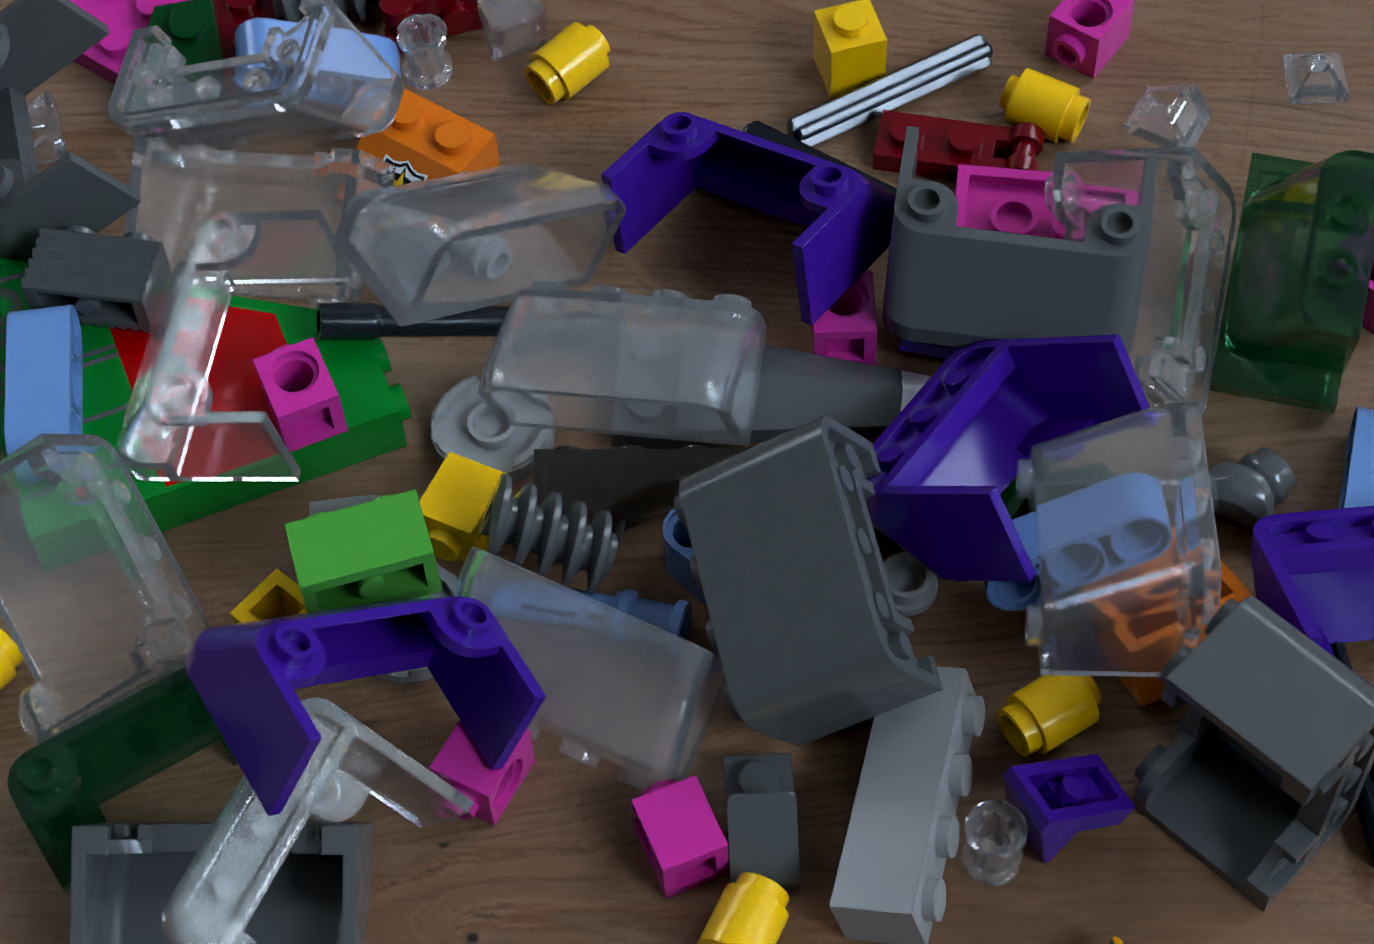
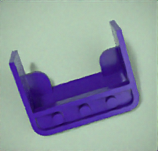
M676 112L666 116L601 174L615 251L626 254L695 188L807 227L792 243L801 320L809 325H813L890 246L896 197L891 192L848 167L687 112Z
M1120 335L983 340L966 345L950 355L873 443L881 473L867 479L872 482L876 494L865 499L872 526L939 578L958 582L969 580L1031 582L1036 572L1000 496L1029 459H1048L1053 462L1067 460L1075 456L1082 449L1083 443L1096 428H1147L1155 421V417Z
M1374 506L1273 514L1257 521L1253 528L1251 561L1256 598L1331 655H1333V650L1330 644H1335V641L1346 643L1374 640Z
M452 596L388 601L212 627L198 635L186 660V670L189 678L268 816L281 814L322 739L294 689L427 667L491 770L503 768L547 697L490 609L481 601L470 597Z

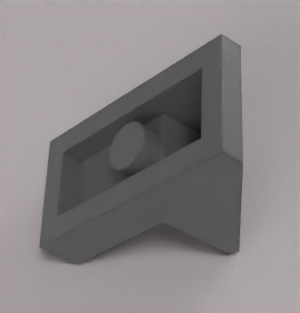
M791 753L723 756L730 883H735L741 873L751 872L773 880L785 891L800 890L796 793L794 792Z

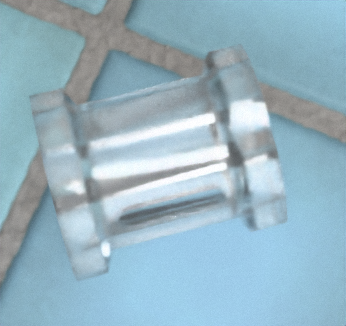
M413 14L405 18L397 28L398 46L406 55L402 63L404 79L410 86L422 90L436 89L446 84L453 73L451 56L444 49L447 43L446 24L441 18L433 14Z
M994 799L981 802L973 807L967 815L964 827L966 843L962 847L960 858L963 869L973 880L982 881L989 886L1006 884L1017 875L1018 867L1023 859L1022 848L1026 843L1028 832L1026 819L1017 807L1006 801Z

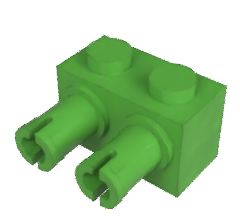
M416 489L396 495H382L370 502L332 512H318L305 519L284 524L307 613L388 601L430 598V594L443 591L433 547Z

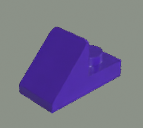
M1098 754L1011 766L1003 775L1007 811L1042 863L1050 862L1077 832L1119 825L1136 808Z

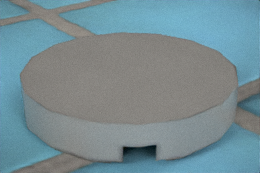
M493 373L494 378H483L478 380L477 375L462 379L443 393L432 411L431 440L439 463H443L450 451L511 475L512 483L525 480L544 465L554 447L556 425L547 396L531 381L511 373Z

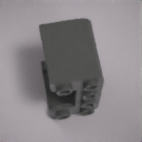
M824 415L684 477L679 483V495L675 496L674 499L677 516L689 533L694 556L690 559L691 573L695 583L704 593L710 616L706 621V633L712 648L720 656L726 682L722 685V696L725 706L736 721L743 720L753 730L797 746L943 690L934 657L928 655L917 659L913 654L911 643L906 636L915 632L910 618L897 612L865 501V499L876 495L872 482L867 479L881 473L873 444L830 416Z
M1249 596L1240 604L1232 598L1226 601L1208 623L1205 630L1208 636L1194 650L1188 645L1182 646L1169 659L1161 671L1159 680L1165 683L1162 691V700L1173 709H1178L1187 702L1191 705V710L1184 717L1178 728V732L1181 735L1167 749L1161 744L1156 745L1137 767L1134 776L1141 783L1136 791L1133 804L1136 807L1135 809L1264 912L1335 835L1357 802L1374 762V686L1257 598Z

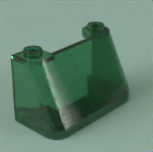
M186 667L32 747L19 756L10 768L7 780L10 795L64 892L71 889L72 826L107 822L98 805L217 741L221 743L233 766L238 764L189 678Z

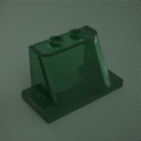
M1346 150L1316 163L1252 153L1208 391L1334 413L1338 403L1342 375L1360 339L1374 257V153Z

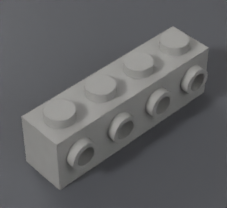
M937 666L943 690L874 717L829 905L846 939L889 944H928L933 921L940 922L943 918L946 906V885L942 876L946 858L953 859L958 850L960 828L956 811L959 797H967L971 789L973 768L969 750L972 736L979 737L982 734L985 722L984 699L982 696L975 694L966 668Z

